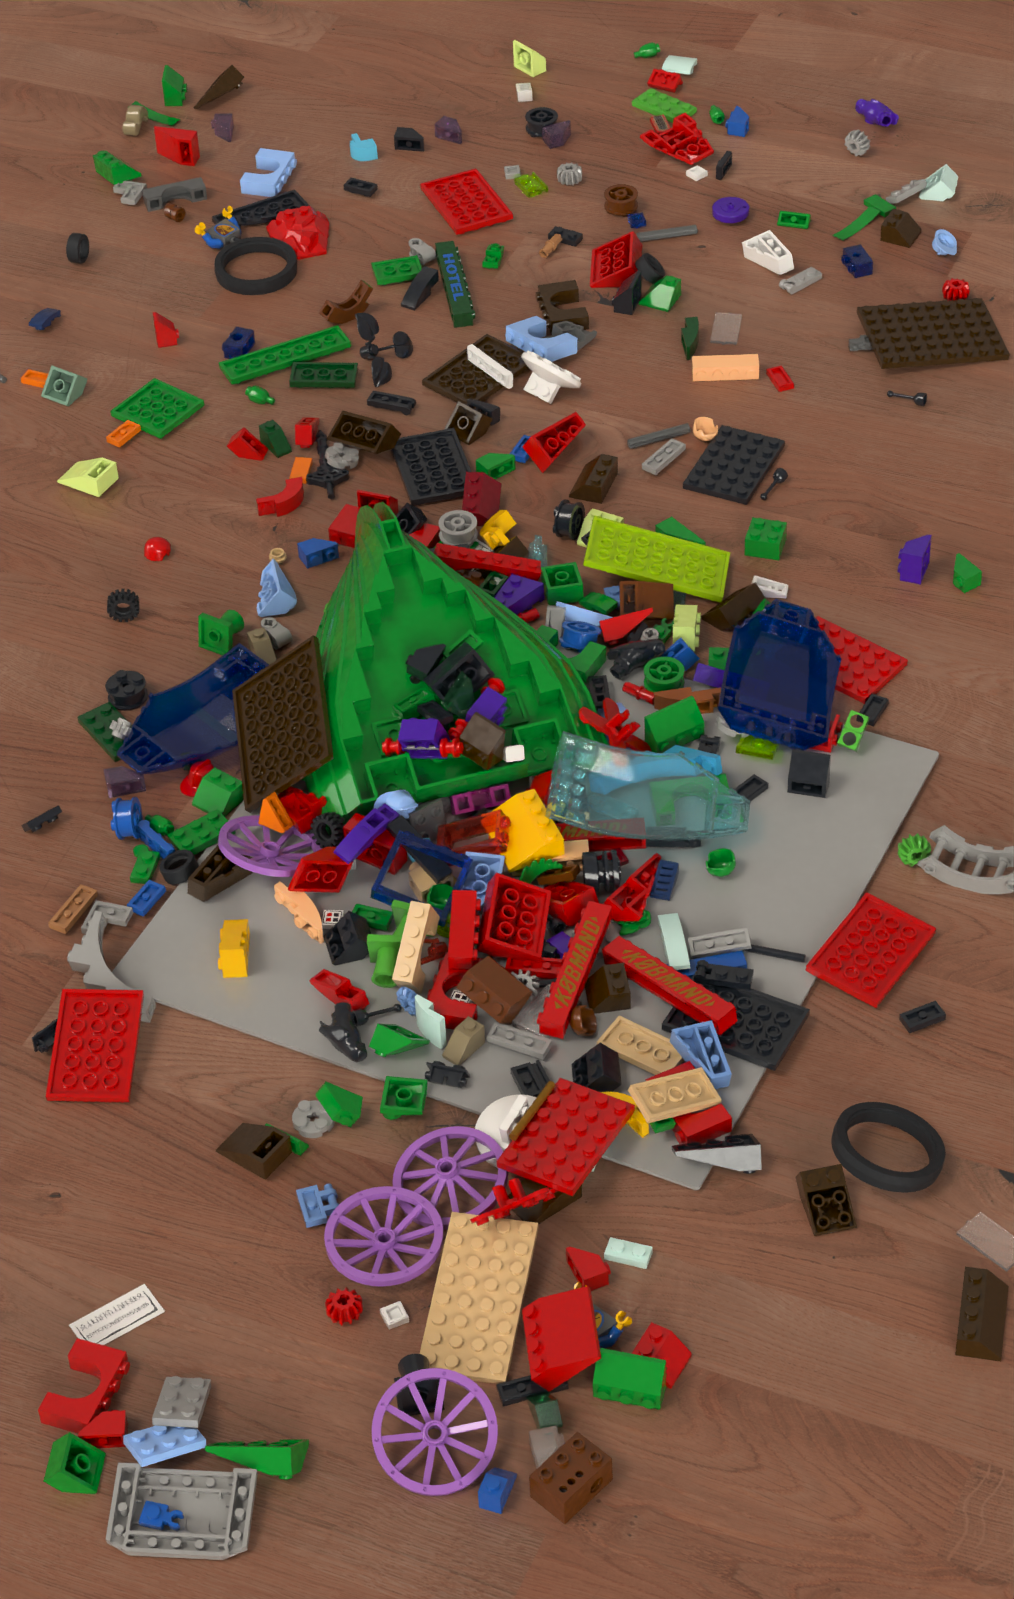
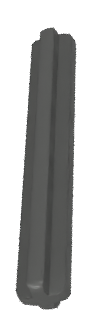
M696 225L639 232L636 236L642 242L697 234L698 229Z
M688 423L630 438L627 440V445L629 449L690 433L691 428Z

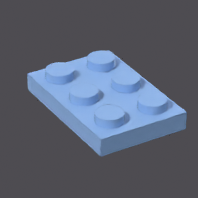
M154 1425L153 1427L137 1430L123 1436L124 1445L141 1467L193 1452L206 1446V1439L197 1428Z

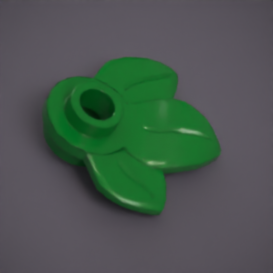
M643 910V916L639 921L613 920V922L622 925L620 935L635 933L639 928L648 927L652 917L649 911Z

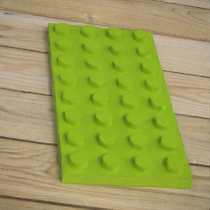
M594 515L583 566L639 581L673 584V590L711 601L722 602L730 552Z

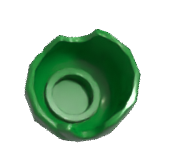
M716 849L708 854L706 869L712 876H727L735 869L736 860L731 849Z
M447 884L431 886L427 895V904H431L437 913H448L451 911L452 891L455 889Z

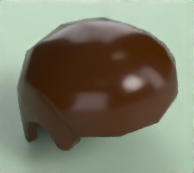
M587 1005L576 1006L570 1014V1026L573 1032L581 1037L593 1036L597 1029L595 1013L592 1008H585Z

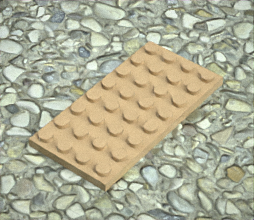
M452 1212L420 1354L428 1358L429 1368L452 1370L463 1374L472 1381L493 1384L507 1382L539 1225L535 1222L504 1218L494 1220L493 1217H490L489 1222L477 1226L476 1223L471 1224L470 1219L478 1215Z

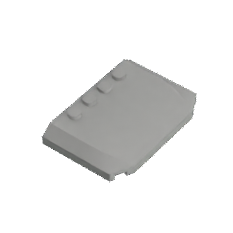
M118 1462L106 1542L130 1556L224 1560L247 1551L258 1477L257 1469L234 1468L233 1472L142 1468L139 1463ZM146 1500L168 1505L169 1512L173 1510L183 1512V1519L176 1518L173 1520L174 1523L179 1524L180 1530H171L168 1525H164L162 1531L140 1526L139 1519Z

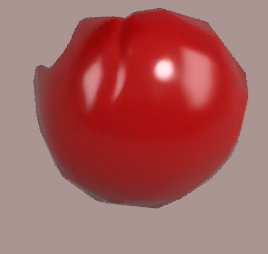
M152 537L146 541L144 556L147 559L162 561L166 554L167 556L170 555L171 544L167 539Z

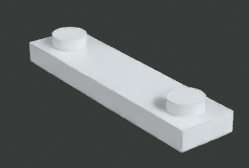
M473 344L467 346L468 360L506 388L510 389L513 387V374L511 371H508Z

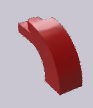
M302 477L286 479L285 489L276 495L257 498L258 515L263 516L276 513L277 517H280L299 507L304 499Z

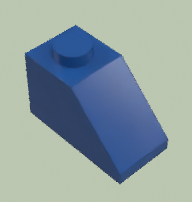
M679 638L659 656L672 657L679 660L683 664L685 671L700 659L682 638Z
M496 1467L486 1472L478 1490L479 1508L502 1514L517 1478V1473Z

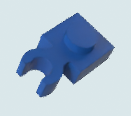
M146 1500L139 1519V1525L161 1531L164 1525H168L171 1530L179 1531V1524L174 1523L173 1520L176 1518L183 1519L184 1515L179 1510L169 1512L168 1505Z

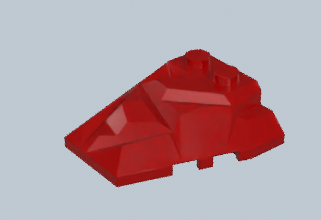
M686 113L675 117L672 128L660 134L655 133L651 129L640 135V138L649 146L689 165L714 154V150L708 140L702 137L703 132L701 129H697L696 121Z
M301 206L300 208L280 211L277 214L276 220H272L266 226L269 237L290 245L295 251L297 260L327 253L330 223L325 214L320 211L315 212L311 206Z

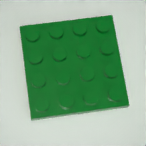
M154 378L110 412L112 417L123 422L130 420L141 426L142 431L161 439L204 406V400Z

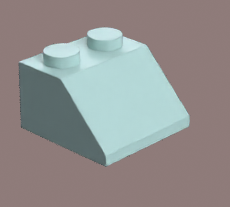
M945 164L925 179L927 186L920 191L919 198L933 201L950 199L955 194L958 175Z

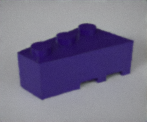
M511 574L494 598L518 616L524 610L533 608L532 605L536 602L544 600V583Z

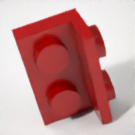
M653 69L647 84L649 87L675 93L678 85H682L683 81L678 73L666 72L663 69Z
M836 714L834 721L818 718L809 742V749L831 753L833 746H837L838 733H841L843 728V722H840L839 714Z

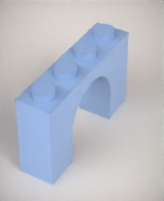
M260 148L255 156L257 169L274 172L269 174L245 172L240 179L241 193L273 197L281 192L283 185L286 184L288 177L291 176L292 170L296 168L297 159H295L294 152Z
M538 316L507 325L505 334L507 342L525 352L527 350L534 352L551 362L576 354L578 338L569 333L552 338H542L546 336L547 321Z

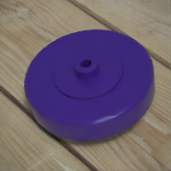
M724 197L714 202L712 205V215L716 220L723 223H738L749 216V204L741 198Z

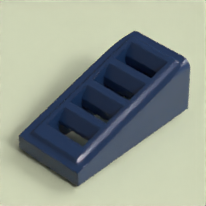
M660 860L650 893L651 898L670 901L679 875V863Z

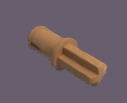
M555 234L550 240L545 242L544 247L539 251V255L542 258H547L552 251L556 250V246L562 241L561 235Z

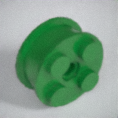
M657 657L648 661L644 666L645 689L651 692L684 688L685 681L683 676L685 669L683 664L672 657Z

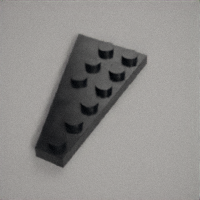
M294 189L233 209L231 215L235 217L239 226L253 225L276 220L277 214L280 211L310 205ZM222 213L212 216V222L215 225L224 219L228 220Z

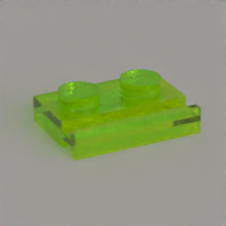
M532 172V175L526 174L514 178L517 187L528 198L540 195L543 191L548 192V186L534 172Z

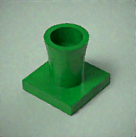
M227 610L220 619L201 613L198 616L199 647L230 657L233 654V635L244 629L242 616L235 610Z

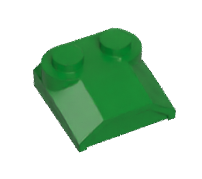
M386 1076L380 1113L389 1120L398 1119L402 1115H422L425 1107L428 1080Z

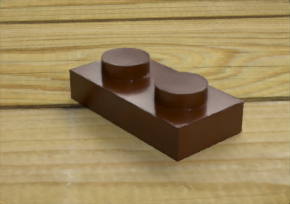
M579 864L563 866L562 869H549L542 872L537 877L539 885L547 884L548 886L562 881L569 883L576 879L581 869Z

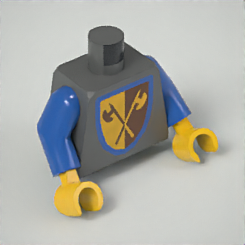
M228 206V212L225 208L222 211L223 216L227 217L228 220L224 219L204 231L206 226L203 222L196 225L195 233L202 235L206 245L221 250L228 244L241 240L242 232L235 217L231 215L233 211L231 206Z
M577 1282L574 1285V1289L580 1288L582 1283ZM593 1304L599 1346L604 1349L612 1347L624 1331L622 1328L629 1327L632 1324V1318L627 1316L623 1321L626 1312L619 1311L615 1319Z

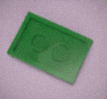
M417 255L371 263L377 285L414 280L422 269Z
M216 809L176 829L167 836L177 851L190 850L195 855L218 843L220 829L228 820Z

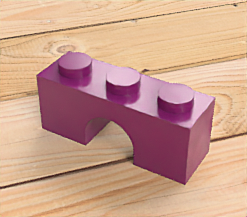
M508 784L449 796L452 815L467 813L484 807L498 806L511 798Z

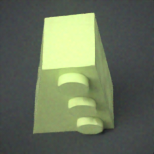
M676 604L673 644L679 638H682L695 652V647H699V636L696 635H700V624L697 623H701V613H697L698 605Z

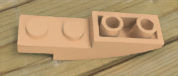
M282 882L275 884L274 897L279 904H283L291 914H294L295 925L307 932L310 938L317 940L320 944L323 943L321 918L316 906L305 892L289 891L288 887Z

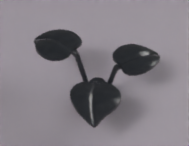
M356 313L358 332L364 340L368 341L365 343L366 346L360 348V356L363 359H373L371 363L374 386L379 387L389 382L392 378L390 364L384 362V358L376 357L379 351L395 348L397 357L407 358L413 352L412 341L405 332L398 331L393 335L394 345L378 348L377 345L371 344L375 340V334L379 332L377 320L368 313Z

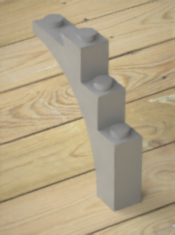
M95 910L93 917H90L88 921V930L86 935L84 934L82 937L81 945L74 943L72 950L68 953L67 961L73 971L85 973L83 983L87 989L134 990L116 978L105 963L103 934L107 921L103 912ZM145 993L141 1021L150 1023L156 1003L152 995Z

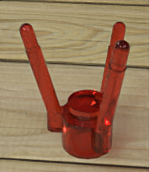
M438 938L424 939L423 943H429L431 946L428 947L429 956L421 958V965L444 958L446 952H448L446 943L444 941L439 942Z

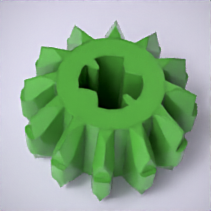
M918 833L915 836L909 834V838H902V842L898 843L897 853L904 865L909 864L912 867L918 861L931 855V845L925 836L920 837Z

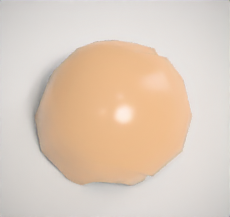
M698 417L694 420L693 434L702 441H711L718 435V425L715 427L711 418Z

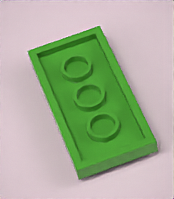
M651 88L632 100V106L655 116L665 115L667 121L672 123L675 117L683 113L691 117L697 112V107Z

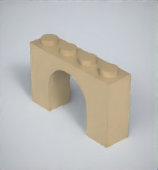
M410 902L392 980L399 988L404 986L412 989L417 994H422L426 974L421 969L423 942L426 935H436L440 918L431 904Z

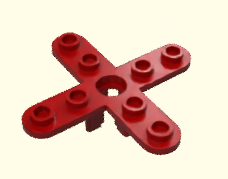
M605 698L602 702L605 718L586 707H582L579 710V718L583 723L589 724L597 731L608 735L612 761L615 765L625 767L628 764L626 748H631L639 755L645 751H651L650 746L645 741L633 735L641 727L640 724L631 722L624 727L622 726V723L629 718V710L626 709L623 713H620L618 705L612 699Z
M513 1178L509 1180L508 1185L514 1198L509 1199L504 1186L497 1185L492 1187L500 1208L470 1219L471 1224L483 1225L489 1222L490 1217H493L494 1220L506 1218L511 1215L510 1211L517 1207L529 1208L539 1204L540 1200L546 1202L555 1198L554 1193L558 1192V1190H549L546 1187L526 1196L520 1179Z

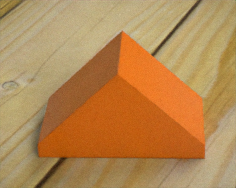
M273 792L263 799L258 824L284 833L294 824L277 794Z

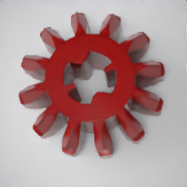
M951 278V280H946L943 284L942 292L944 299L948 301L965 300L970 294L968 282H965L964 279Z
M347 1287L344 1291L337 1288L336 1293L330 1292L329 1298L325 1302L328 1318H331L333 1323L339 1321L341 1326L344 1322H348L351 1325L352 1319L359 1320V1314H362L363 1311L361 1296L357 1295L355 1289L349 1292Z

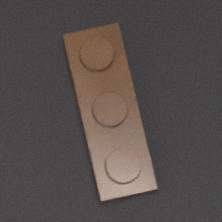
M80 884L48 922L49 928L67 934L98 897L97 890Z

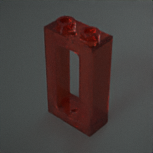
M499 809L440 825L438 827L436 853L448 866L464 863L466 851L486 854L506 852L509 842V827L511 826L510 819ZM495 832V838L453 849L456 842Z

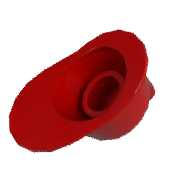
M209 759L196 762L190 767L189 774L180 784V790L184 795L189 797L195 796L202 778L214 768Z

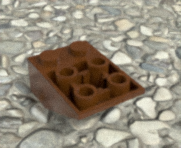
M646 581L619 582L620 616L653 608V612L644 620H662L663 618L674 620L673 584Z

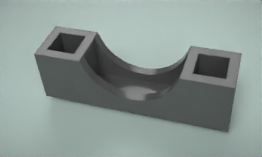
M201 177L142 189L144 204L148 212L163 209L167 202L174 199H186L192 203L207 200L206 186Z

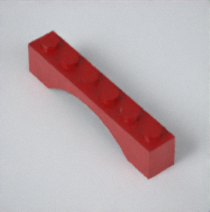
M437 543L434 554L455 571L474 568L488 569L509 577L511 574L535 581H538L541 575V561L441 543Z

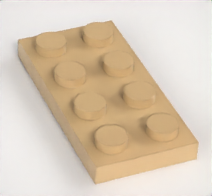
M618 1016L597 1041V1044L601 1042L618 1052L620 1059L654 1075L679 1066L684 1062V1059L670 1043V1039L622 1016Z
M702 1067L632 1084L628 1089L647 1123L711 1108L722 1101Z

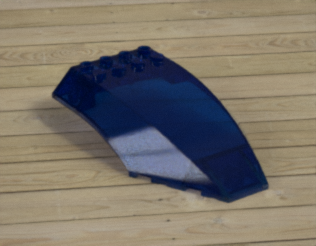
M775 599L771 604L766 605L761 612L757 611L751 618L744 620L742 625L735 626L718 703V710L730 729L802 751L828 741L834 691L842 659L840 655L835 654V647L830 643L825 631L819 628V621L814 617L811 609Z
M239 643L206 669L185 682L155 694L150 692L147 704L142 707L140 715L135 719L131 727L132 731L128 737H125L123 745L116 753L117 756L142 775L191 766L196 762L214 758L238 747L232 690L269 666V664Z

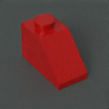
M152 312L158 348L177 345L179 331L175 329L174 323L157 312Z
M245 427L235 433L226 446L239 458L259 461L264 459L268 448Z
M570 1246L566 1248V1262L576 1280L582 1283L581 1287L588 1286L593 1291L609 1285V1275L611 1274L607 1262H603L598 1254Z
M126 1410L101 1412L78 1432V1437L98 1449L126 1447L123 1442V1436L128 1434Z

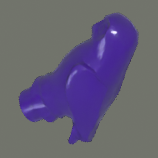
M859 99L856 102V111L864 115L865 122L869 124L887 127L890 124L896 125L899 120L897 114L875 99H871V101Z

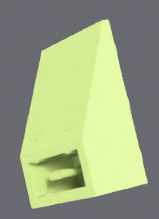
M103 457L79 461L60 477L57 482L100 497L119 479L117 464Z

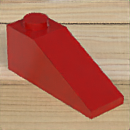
M303 417L295 424V445H300V448H309L310 445L315 443L319 418Z
M653 608L599 621L604 643L608 642L609 645L619 643V639L626 636L653 612Z

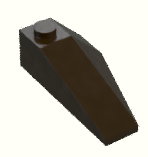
M231 65L220 74L193 108L196 110L231 92L234 88L238 89L243 84L241 81L244 76Z

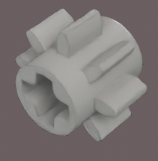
M118 718L117 722L112 720L109 727L113 730L112 735L123 740L126 736L131 737L134 730L130 728L132 723L122 718Z

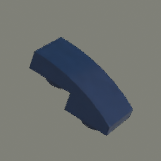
M43 309L30 320L29 326L35 327L36 330H44L45 327L51 326V321L54 318L61 316V310Z

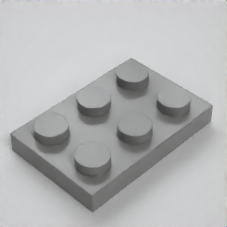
M178 1376L166 1377L152 1416V1424L156 1426L198 1428L211 1389V1379L180 1378Z

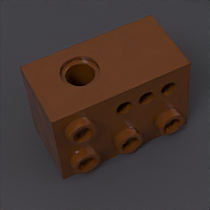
M576 1432L529 1476L530 1497L563 1524H566L613 1480L612 1458L579 1432Z

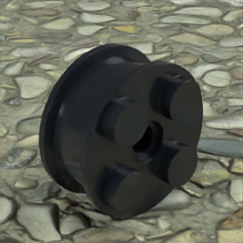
M538 107L526 113L525 119L528 122L526 132L531 137H552L558 131V124L556 123L558 113L555 110L547 107Z
M564 499L554 509L553 533L560 538L569 536L571 540H576L579 537L585 518V508L582 502L574 504Z
M117 671L105 684L108 702L118 710H132L143 705L148 698L144 676L135 671Z

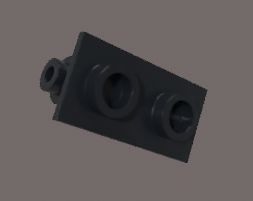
M57 1019L53 1020L47 1027L32 1037L35 1052L38 1050L41 1053L47 1052L53 1047Z
M440 1061L426 1062L430 1070L425 1072V1079L428 1082L443 1084L446 1077L448 1078L446 1085L458 1088L466 1087V1078H470V1075L465 1067L460 1065H453V1067L445 1066V1063Z

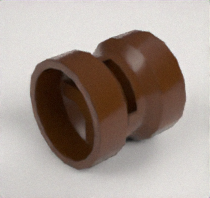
M173 203L167 204L164 209L165 217L176 222H181L186 214L184 208L177 207Z

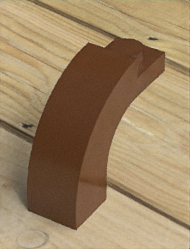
M360 280L354 292L347 300L340 303L326 300L319 314L327 321L335 324H343L356 319V313H363L370 305L366 300L373 288L365 281Z

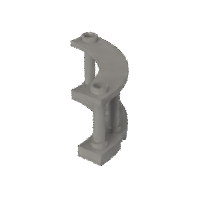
M945 825L931 832L929 838L936 843L933 853L917 863L926 873L951 886L981 894H1006L1014 892V871L1003 876L1007 867H1014V846L1005 847L1004 850H994L991 846L981 844L974 846L966 843L965 838L957 835ZM943 848L955 855L951 867L938 860ZM962 859L976 863L972 875L958 871ZM984 865L997 867L994 877H980Z

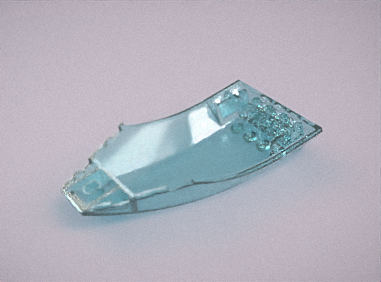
M563 731L553 762L545 817L588 831L615 837L656 841L700 840L747 832L750 800L739 795L732 787L730 789L725 787L714 774L703 769L697 762L694 764L685 758V753L682 751L679 753H652L628 750Z

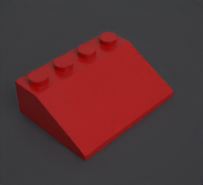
M634 231L592 249L591 288L620 287L625 279L638 271L635 263L642 256V243Z
M496 872L487 884L479 930V944H477L476 949L479 952L494 957L540 960L551 891Z
M585 1286L541 1297L522 1309L531 1380L547 1391L553 1390L601 1359L590 1287Z

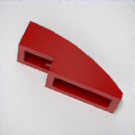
M323 969L309 980L320 993L334 1004L341 1002L349 1003L351 1011L364 1009L370 1004L364 990L352 986L350 979Z

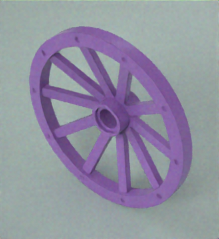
M259 815L243 816L228 821L220 829L218 837L219 849L231 862L246 870L274 877H293L299 863L291 860H301L302 857L309 855L291 852L311 846L313 852L323 849L320 848V844L317 845L315 843L316 839H312L313 833L308 830L301 834L294 826L288 829L277 842L270 841L269 828L258 824ZM262 826L264 842L261 843L247 827ZM240 829L253 845L231 834V832ZM292 834L304 840L303 842L280 849ZM227 839L243 846L246 849L231 847ZM243 855L253 856L254 858L248 859ZM277 862L287 866H278Z
M461 1126L446 1127L420 1137L405 1150L394 1170L393 1187L403 1188V1180L433 1176L414 1192L422 1195L438 1183L430 1201L436 1208L443 1189L447 1186L452 1212L460 1213L454 1185L458 1184L480 1204L466 1212V1214L481 1215L491 1211L498 1203L493 1190L485 1199L461 1176L496 1182L495 1186L502 1185L506 1189L508 1171L498 1168L497 1175L464 1169L492 1158L498 1160L503 1151L492 1137L480 1130ZM447 1139H467L453 1158L449 1157ZM441 1141L442 1158L439 1160L423 1152L425 1148ZM475 1141L490 1150L489 1152L460 1161ZM416 1156L435 1167L406 1172ZM397 1200L399 1207L406 1216L414 1209L410 1203ZM420 1213L413 1220L424 1227L432 1225L428 1216ZM450 1217L441 1218L443 1230H448Z
M391 1186L366 1189L345 1199L330 1215L324 1234L326 1252L333 1266L350 1280L369 1286L398 1285L418 1277L429 1269L438 1258L444 1239L442 1220L433 1204L414 1191ZM390 1199L385 1227H380L368 1201ZM402 1200L415 1205L416 1207L392 1230L396 1201ZM361 1205L374 1233L348 1219L345 1215ZM422 1211L432 1223L431 1226L400 1235ZM341 1223L369 1240L334 1239L338 1224ZM434 1233L430 1249L401 1244ZM335 1247L369 1249L344 1261ZM396 1251L423 1256V1258L407 1268ZM374 1254L377 1255L371 1273L352 1267ZM389 1257L400 1270L394 1273L379 1274L384 1258Z
M421 1369L400 1378L384 1393L373 1416L372 1443L379 1464L395 1483L408 1491L420 1495L443 1496L456 1493L468 1487L487 1469L497 1444V1418L489 1398L470 1378L448 1369ZM440 1379L433 1420L415 1385L416 1382ZM446 1382L456 1383L468 1390L469 1393L443 1421H440ZM406 1387L409 1388L425 1424L390 1405L394 1397ZM476 1398L485 1413L486 1420L447 1428L460 1412ZM385 1412H389L421 1432L381 1436ZM488 1428V1441L484 1453L448 1437L449 1435ZM431 1429H438L441 1432V1436L438 1439H432L429 1437L428 1432ZM422 1440L395 1466L392 1465L383 1448L385 1443ZM444 1444L478 1458L480 1461L468 1474L461 1477ZM428 1446L423 1484L401 1474L400 1471ZM436 1448H438L455 1480L454 1482L430 1485Z

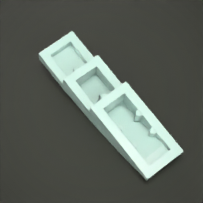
M678 913L658 915V923L661 929V938L668 966H672L675 970L689 969L690 962Z

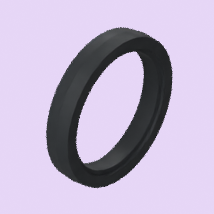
M250 237L232 242L219 251L215 258V274L219 284L228 291L242 295H263L280 290L292 282L297 274V258L293 248L281 240L270 237ZM254 252L273 253L281 256L287 262L286 267L278 274L258 280L239 279L231 276L225 270L226 265L234 258Z
M863 1102L845 1109L834 1126L831 1139L832 1149L836 1158L848 1172L871 1186L892 1192H916L932 1185L943 1168L946 1155L945 1146L940 1135L927 1121L907 1109L882 1102ZM863 1122H878L897 1127L913 1136L923 1145L929 1157V1164L923 1169L914 1172H899L880 1167L865 1159L853 1148L847 1131L852 1126Z

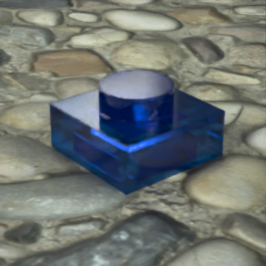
M643 212L627 215L631 228L646 226Z

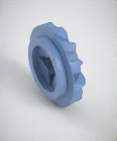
M403 986L396 992L397 1000L405 1012L408 1011L411 1016H416L415 996L417 994L412 989Z

